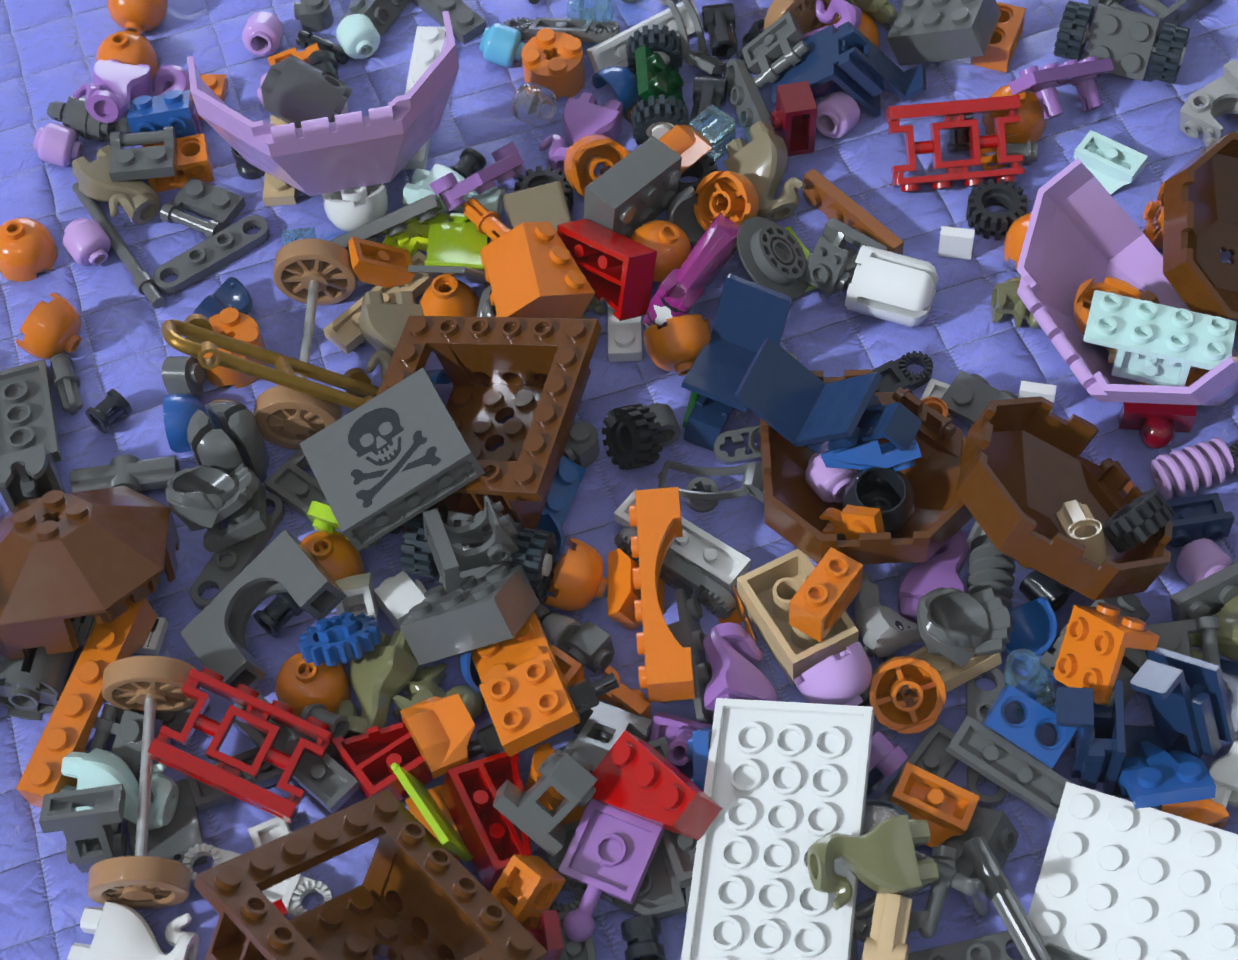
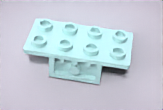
M1095 290L1083 340L1088 343L1118 349L1111 373L1113 376L1157 386H1185L1191 366L1212 370L1226 358L1232 356L1237 323L1234 320L1219 316H1211L1183 308H1175L1147 300H1139L1111 292Z

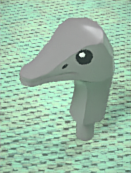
M863 572L862 589L854 598V616L856 627L867 649L879 658L890 656L911 643L923 642L918 624L902 617L889 607L881 606L879 602V585L873 584L870 574Z

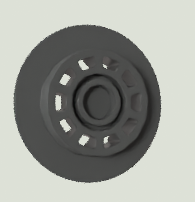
M751 217L745 220L738 230L737 247L740 259L748 274L758 285L790 296L792 299L802 296L806 292L809 283L803 280L806 272V257L797 239L787 229L769 219Z

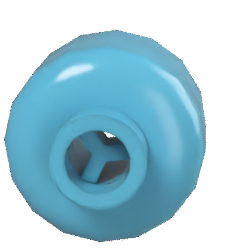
M495 23L491 28H485L479 51L483 52V58L486 61L509 68L515 60L521 61V53L525 43L521 42L522 36L519 30Z

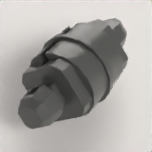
M70 95L67 103L59 101L50 102L47 109V114L52 120L75 129L78 136L84 137L87 140L110 141V132L121 131L122 134L131 133L126 115L111 123H103L94 119L85 108V96L74 99V96Z

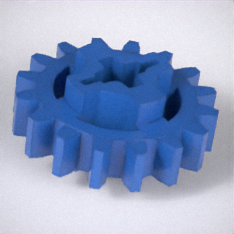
M344 612L339 616L323 618L316 623V627L307 628L308 633L300 635L301 640L298 641L302 658H305L307 664L314 662L315 666H319L326 662L328 666H337L350 660L357 661L365 655L364 651H373V645L380 644V637L382 635L378 620H375L373 615L366 617L365 613H360L354 616V613Z

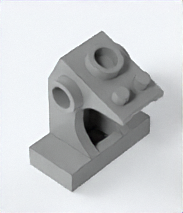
M1235 59L1223 65V76L1191 94L1180 110V131H1183L1191 138H1198L1204 141L1206 146L1217 141L1224 132V128L1216 120L1217 117L1231 114L1238 121V62Z

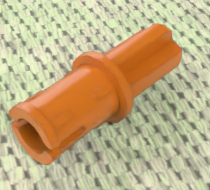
M470 198L468 202L463 203V214L477 225V230L482 235L486 234L494 241L511 230L499 220V215L496 212L489 211L477 199Z

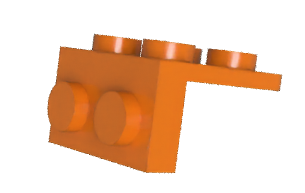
M1101 602L1097 603V607L1074 605L1053 674L1057 681L1067 687L1092 688L1094 703L1106 705L1110 700L1126 648L1156 651L1160 636L1146 629V622L1130 616L1119 615L1121 610L1118 607Z

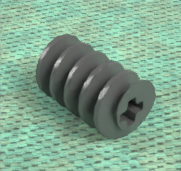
M987 534L978 536L971 542L970 565L968 568L969 577L967 579L968 590L966 593L974 594L992 588L996 597H1000L1004 606L1011 611L1013 603L1010 599L1013 598L1014 592L1011 587L1014 585L1015 580L1012 574L1015 573L1016 565L1014 561L1016 559L997 550Z

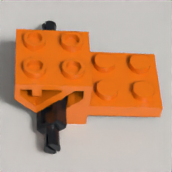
M534 611L514 638L471 650L472 659L482 682L479 688L493 723L478 730L477 739L468 743V759L482 753L489 757L504 750L510 757L579 724V714L599 705V696L620 687L614 673L612 672L610 675L591 683L589 678H585L568 686L539 618Z

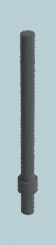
M78 182L74 183L72 186L73 191L92 219L100 224L111 239L112 248L134 278V286L140 294L147 297L154 308H161L165 300L156 289L155 280L151 274L143 270L97 202L79 191Z

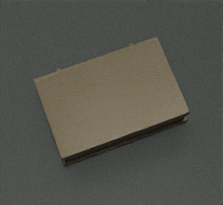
M560 181L503 195V204L511 229L522 222L550 221L557 232L558 224L572 222L567 204L568 199L565 197Z

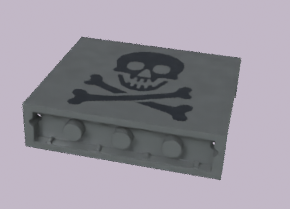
M424 368L416 371L300 443L342 532L358 551L485 474L440 398L439 390Z

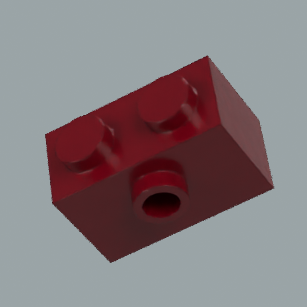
M803 81L777 85L776 110L771 111V121L777 132L776 135L783 138L787 147L788 157L814 153L817 106L809 82Z

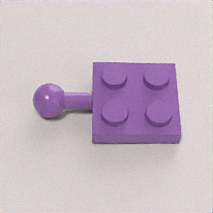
M594 799L589 800L558 870L560 875L587 886L578 909L569 912L563 921V931L570 940L583 942L593 935L595 921L592 915L602 892L633 905L664 834L663 827Z

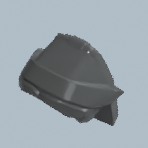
M243 463L230 474H227L224 470L210 468L206 465L185 468L169 478L165 491L166 500L171 512L176 514L188 526L190 531H198L207 527L212 528L213 525L239 510L252 498L260 484L259 478Z
M940 587L922 596L916 609L919 633L928 653L946 657L963 667L972 657L1005 651L1006 643H1010V634L1014 632V620L1011 613L1004 606L1001 598L996 597L992 588L970 594L963 593L960 589Z

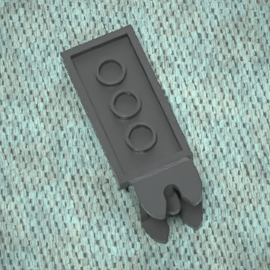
M45 359L0 371V492L10 510L24 500L43 497L49 491L60 490L65 494V489L55 463L61 461L62 457L49 368Z

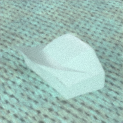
M1092 130L1089 131L1074 150L1073 156L1075 160L1079 158L1110 195L1123 185L1132 183L1146 166L1148 160L1147 155Z

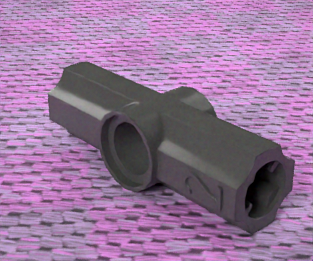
M119 455L114 457L109 465L73 469L70 472L72 493L126 486L142 494V491L167 488L169 478L180 471L179 461L176 455L140 460L133 455Z

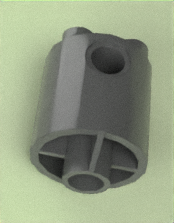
M293 55L272 65L261 86L264 111L288 124L295 123L296 128H302L301 121L328 117L329 123L335 122V115L341 114L353 89L347 87L348 84Z

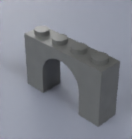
M284 529L229 585L192 619L180 634L205 668L211 669L224 677L223 683L234 688L238 684H243L253 689L267 675L252 656L245 642L246 625L255 608L266 598L274 594L288 592L300 608L319 621L325 618L346 597V594L307 547Z

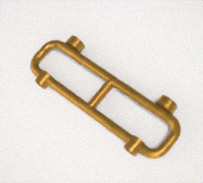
M192 314L184 321L170 319L162 323L161 331L168 345L181 353L198 358L200 365L205 369H214L220 365L353 410L376 397L380 388L371 385L369 376L361 368H351L342 375L214 332L209 319L202 314ZM217 348H220V349H223V350H226V351H229V352H232V353H235V354H238V355H241V356H244V357H247V358H250V359H253V360H256V361H259V362H262V363H265V364L274 366V367H276L277 369H274V368H271V367H268V366H265V365H262V364H259V363H256V362H253V361H250V360H247V359H244V358H241V357H238V356H235V355H232V354H229V353L220 351V350H218ZM206 353H213L210 358H203ZM295 374L344 389L346 392L298 377Z

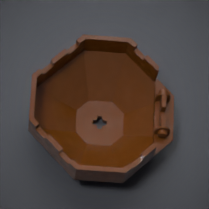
M1230 132L1208 145L1165 181L1163 275L1191 311L1236 321L1235 335L1237 336L1238 133ZM1221 251H1222V252H1226V251H1229V252H1230V254H1231V256L1229 257L1230 263H1229V262H1225V263H1222V262H1221V260H1220V258H1221V256H1222Z
M870 369L845 370L844 377H824L823 371H811L825 384L873 373ZM900 387L895 392L874 393L879 397L877 404L887 405L900 402L922 421L914 438L919 445L922 457L914 459V466L899 470L911 482L916 498L914 514L906 526L894 535H891V532L860 533L857 540H846L845 534L823 533L822 530L828 523L832 522L820 519V516L827 508H836L842 511L844 509L843 503H828L821 500L808 485L805 473L808 461L815 453L805 445L795 447L760 418V453L765 524L817 564L831 547L861 564L927 562L973 517L956 493L967 437L963 436V430L954 424L952 418H946L935 409L924 404L922 400L912 394L909 388L904 390ZM886 438L877 439L879 445L890 442Z
M1042 396L991 400L968 431L956 493L997 550L1016 559L1024 568L1035 569L1094 601L1145 592L1171 561V552L1165 550V546L1172 539L1173 523L1171 520L1164 527L1159 528V531L1155 534L1148 536V539L1145 541H1141L1137 546L1130 547L1127 551H1122L1121 553L1116 551L1104 535L1108 558L1101 565L1083 557L1082 555L1085 553L1086 547L1064 536L1057 522L1056 513L1060 511L1063 503L1076 499L1081 504H1087L1094 519L1103 524L1106 519L1112 517L1113 513L1122 509L1121 507L1143 494L1138 487H1133L1128 494L1123 490L1131 478L1118 461L1108 458L1098 466L1080 456L1099 432L1096 425L1075 414H1072L1069 420L1066 421L1051 413L1050 411L1053 409L1054 403Z
M126 486L66 494L60 490H53L44 494L43 497L24 500L1 515L0 655L8 660L22 659L26 656L25 649L45 646L48 655L74 651L79 647L70 618L93 615L99 624L104 622L111 623L127 610L124 601L127 597H130L131 602L136 604L157 590V585L160 583L158 576L164 572V569L169 582L176 579L177 560L175 551L179 550L180 540L169 507Z

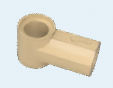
M1076 499L1063 503L1060 511L1056 513V518L1064 536L1085 546V553L1082 556L1101 565L1108 558L1102 524L1094 519L1087 504H1081Z
M877 893L870 937H866L862 960H908L909 944H906L913 903L911 898L891 893Z

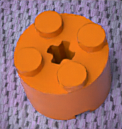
M543 28L524 45L521 53L524 81L529 93L533 97L545 102H558V97L568 95L569 99L582 90L585 84V69L580 39L567 33L554 32L550 28Z
M597 134L585 136L567 149L564 161L566 179L572 189L585 198V187L630 153L620 143L607 136ZM598 163L604 165V168L600 169V175L594 173Z
M232 307L225 308L219 314L208 318L214 332L266 349L256 321L250 316L238 312L237 309ZM217 348L220 351L265 365V363ZM208 352L203 358H210L213 353ZM220 365L214 369H205L207 380L221 388H225L224 385H235V388H241L250 385L258 379Z

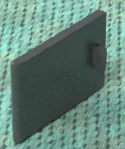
M408 266V272L432 278L442 274H449L464 283L490 284L486 281L484 271L468 267Z
M188 778L175 782L178 785L179 797L176 811L170 823L159 829L148 830L147 856L161 857L182 863L185 853L189 851L188 849L195 847L197 844L202 845L204 843L197 806ZM151 791L150 802L153 803L154 794ZM127 820L132 853L135 856L137 825ZM207 856L197 858L193 863V867L208 863Z

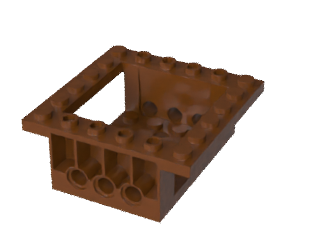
M409 316L377 395L421 368H425L430 353L434 352L453 384L446 408L468 447L485 472V474L426 510L437 508L439 512L446 514L450 510L477 514L484 510V496L488 495L493 503L498 501L502 503L504 509L500 512L503 516L509 513L514 521L522 522L521 532L522 528L537 529L591 373L589 364L602 329L598 319ZM511 415L514 416L513 418L508 419L505 423H500L505 417ZM504 443L503 446L498 447L495 451H490L494 445ZM406 522L400 525L401 529L404 532H406L407 529L405 526Z
M388 789L201 872L197 875L194 887L220 915L205 960H376L373 957L374 955L384 956L388 960H544L548 953ZM379 839L362 885L290 920H287L262 892L370 840Z

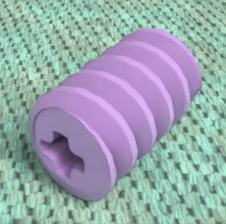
M1217 437L1212 438L1209 442L1202 441L1195 446H1186L1182 451L1173 450L1169 455L1161 454L1150 463L1153 482L1166 501L1172 498V488L1178 496H1183L1186 491L1185 484L1192 492L1199 489V482L1205 488L1212 486V478L1216 483L1221 484L1225 482V471L1228 474H1232L1235 467L1230 449L1221 438Z

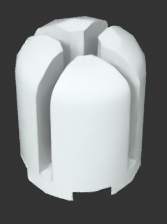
M862 245L855 263L859 264L856 266L852 283L848 285L845 300L846 309L909 327L920 325L928 317L938 284V275L935 267L928 261Z

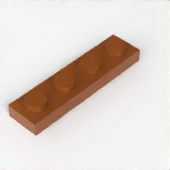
M814 168L804 174L806 187L803 189V197L811 206L817 207L829 220L833 217L888 247L887 251L903 255L904 241Z

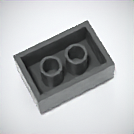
M903 0L898 10L897 18L894 20L888 33L887 40L900 66L985 56L1001 12L996 0Z
M652 136L585 187L583 219L591 220L630 238L634 231L642 224L655 220L660 213L668 210L671 201L678 194L682 156Z
M521 565L509 569L506 566H499L489 571L483 577L476 579L474 575L461 579L460 588L446 592L444 585L431 588L424 593L425 599L409 610L410 615L400 625V629L418 664L423 665L514 638L539 606L540 602Z

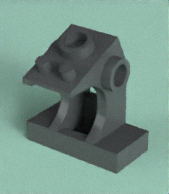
M832 217L825 224L823 237H819L814 252L806 259V272L803 280L829 295L840 291L845 292L848 289L849 283H852L856 266L859 264L855 263L862 245L886 251L888 247ZM846 241L858 247V251L856 252L845 246Z
M488 495L484 496V510L474 516L473 523L461 527H452L443 523L437 508L423 512L425 537L446 592L460 588V572L492 563H503L509 559L511 554L519 550L514 535L519 533L518 528L509 513L503 516L500 512L504 509L500 501L493 503ZM480 541L483 542L482 546L474 549L463 550L462 546Z
M599 701V705L579 714L580 723L574 725L573 731L578 736L575 740L570 739L564 752L568 747L578 752L593 765V768L589 771L592 774L624 730L645 742H649L653 720Z
M570 747L565 752L557 749L555 753L549 755L542 763L538 771L543 776L530 789L522 792L507 780L497 790L493 806L548 854L554 857L564 847L567 830L559 822L576 805L579 807L586 805L596 792V788L593 785L597 779L589 773L593 765ZM550 786L565 797L552 811H549L537 800Z
M123 784L44 795L39 819L42 832L63 831L67 841L66 854L68 862L70 864L74 863L81 873L89 872L90 867L99 861L126 856V839L124 833H121V822L123 821L126 800ZM95 805V809L76 811V807Z

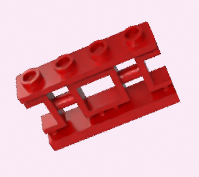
M1020 95L888 107L886 109V120L889 124L888 135L905 134L907 165L891 167V174L893 176L892 187H900L901 192L919 191L922 184H932L933 189L952 188V182L965 181V186H978V183L982 181L984 183V179L997 178V183H999V179H1005L1004 183H1009L1010 181L1017 182L1016 176L1025 174V167L1022 166L1023 154L1007 156L1004 125L1021 122L1018 111L1021 108ZM1007 112V116L994 119L995 135L979 136L978 119L964 120V116ZM943 118V122L930 124L931 140L914 142L913 125L900 126L902 121ZM969 128L971 159L942 162L940 130ZM996 148L997 164L1011 163V168L968 172V167L981 165L980 149ZM932 153L933 170H947V174L904 178L903 174L917 170L915 155Z
M191 668L188 674L189 679L186 684L184 683L181 691L183 695L197 702L181 733L162 725L158 738L153 739L147 751L150 758L292 824L298 812V806L305 796V791L289 783L305 752L321 759L324 758L326 750L333 739V734L327 731L329 725L311 716H308L305 721L292 715L294 709L280 701L273 700L272 704L258 699L259 693L243 684H238L234 688L223 683L224 677L211 669L203 668L200 672ZM199 687L204 688L245 707L246 710L244 711L230 704L222 722L219 723L203 715L211 698L209 694L198 689ZM235 719L267 733L252 766L219 751ZM269 719L316 740V743L301 737L292 756L273 748L281 731L280 727L268 721ZM195 729L213 737L205 754L207 758L218 762V764L214 766L169 744L172 741L186 748ZM265 761L279 767L284 772L276 788L278 791L289 795V798H283L240 778L241 774L256 780Z

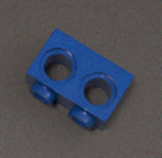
M1017 684L1016 687L1012 685L1004 687L981 724L1050 769L1053 768L1078 728L1058 726L1056 724V707L1050 706L1047 709L1035 700L1038 696L1027 687ZM1008 703H1014L1021 709L1022 717L1018 724L1009 722L1005 717L1004 710ZM1042 724L1050 726L1055 733L1054 742L1050 746L1044 745L1038 738V730Z

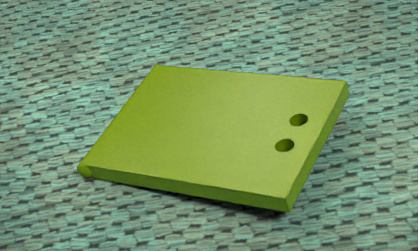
M436 213L437 217L429 221L428 249L425 265L463 266L484 271L480 251L487 245L488 236L479 233L477 225L463 213Z
M393 763L391 765L392 771L440 843L450 853L453 852L464 861L468 862L473 856L425 785L399 764Z

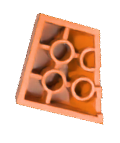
M550 221L522 222L484 246L480 251L485 278L490 283L492 289L489 297L491 305L496 308L497 314L495 317L580 319L595 294Z

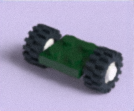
M653 25L651 30L648 29V26L642 27V33L637 29L634 31V37L630 36L626 45L628 68L637 75L638 95L642 98L639 101V106L635 105L632 113L633 138L638 146L652 136L657 139L661 138L675 125H689L688 109L682 93L684 83L681 75L678 73L679 68H682L683 65L681 38L679 35L677 36L675 30L672 29L669 32V28L664 25L661 30L658 28V25Z

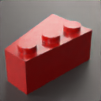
M588 219L558 224L557 233L587 281L595 290L594 296L599 301L605 300L615 310L613 315L619 321L646 315L650 303L657 251Z
M403 719L400 723L379 729L378 725L367 728V733L347 739L341 736L331 740L338 760L345 770L359 781L361 786L359 789L366 799L387 789L399 801L409 796L391 769L393 763L399 764L424 785L434 780Z
M624 730L592 773L597 781L593 785L596 788V792L591 799L697 841L722 810L715 801L654 747Z
M504 751L448 769L440 791L465 846L473 856L472 862L480 879L488 891H492L513 854L531 856L529 836L493 806L497 790L507 780L523 792L522 780H520L518 769L519 753L509 757L507 752Z

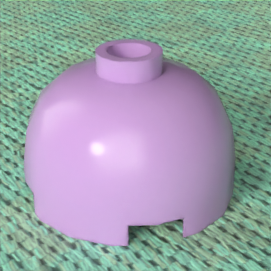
M859 641L847 646L845 651L826 658L802 673L801 676L793 679L808 703L857 706L864 702L860 694L870 686L873 676L872 665Z

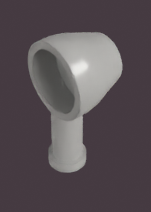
M556 613L549 614L541 624L550 647L554 645L565 653L568 652L565 643L582 626L575 619Z

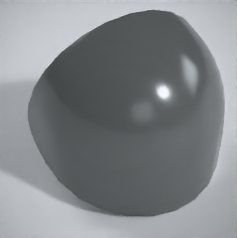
M691 185L673 198L668 207L667 221L678 225L684 230L690 239L691 245L695 246L706 231L699 225L694 213L697 195Z

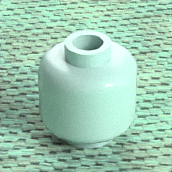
M351 14L343 18L338 25L336 31L337 40L350 58L364 59L374 54L378 49L380 34L369 17L363 14Z

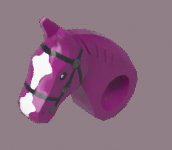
M722 213L717 216L681 265V268L673 269L658 288L642 321L645 329L654 324H657L658 329L668 326L666 319L689 313L704 293V286H709L738 248L737 234L740 226Z

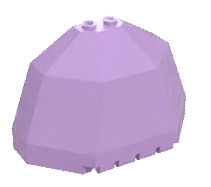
M449 11L442 12L446 37L439 56L406 95L396 96L391 102H388V106L368 109L369 116L363 117L362 111L335 115V122L329 123L328 117L301 121L302 128L297 129L295 123L275 126L274 123H268L263 120L253 122L229 108L201 79L194 56L187 57L190 90L197 112L249 164L309 196L391 182L438 130L459 69V62Z
M1079 158L1038 189L1016 269L1021 275L1017 294L1088 393L1097 401L1204 406H1220L1238 393V363L1231 356L1212 370H1209L1189 387L1142 385L1135 380L1111 375L1113 364L1108 363L1109 349L1112 348L1085 342L1083 340L1084 335L1078 330L1074 321L1073 303L1078 288L1082 283L1094 278L1093 283L1104 282L1105 277H1113L1128 282L1138 290L1151 291L1157 296L1162 305L1191 310L1163 275V256ZM1233 347L1232 356H1238V352Z

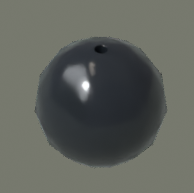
M869 467L853 475L844 490L842 503L844 508L848 504L881 509L884 530L894 535L906 526L914 514L916 498L911 482L902 472L894 471L893 467Z

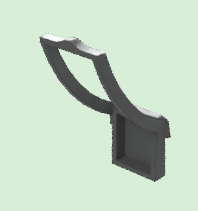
M665 0L679 29L684 62L691 67H698L708 74H724L727 63L710 56L706 52L703 28L691 1L682 0L694 24L699 50H690L689 39L682 16L673 0Z
M667 460L664 463L663 470L658 474V488H670L671 486L665 485L669 468L680 472L706 476H728L744 473L741 488L720 492L679 489V496L699 500H724L749 494L763 503L761 464L758 462H749L739 466L707 468Z

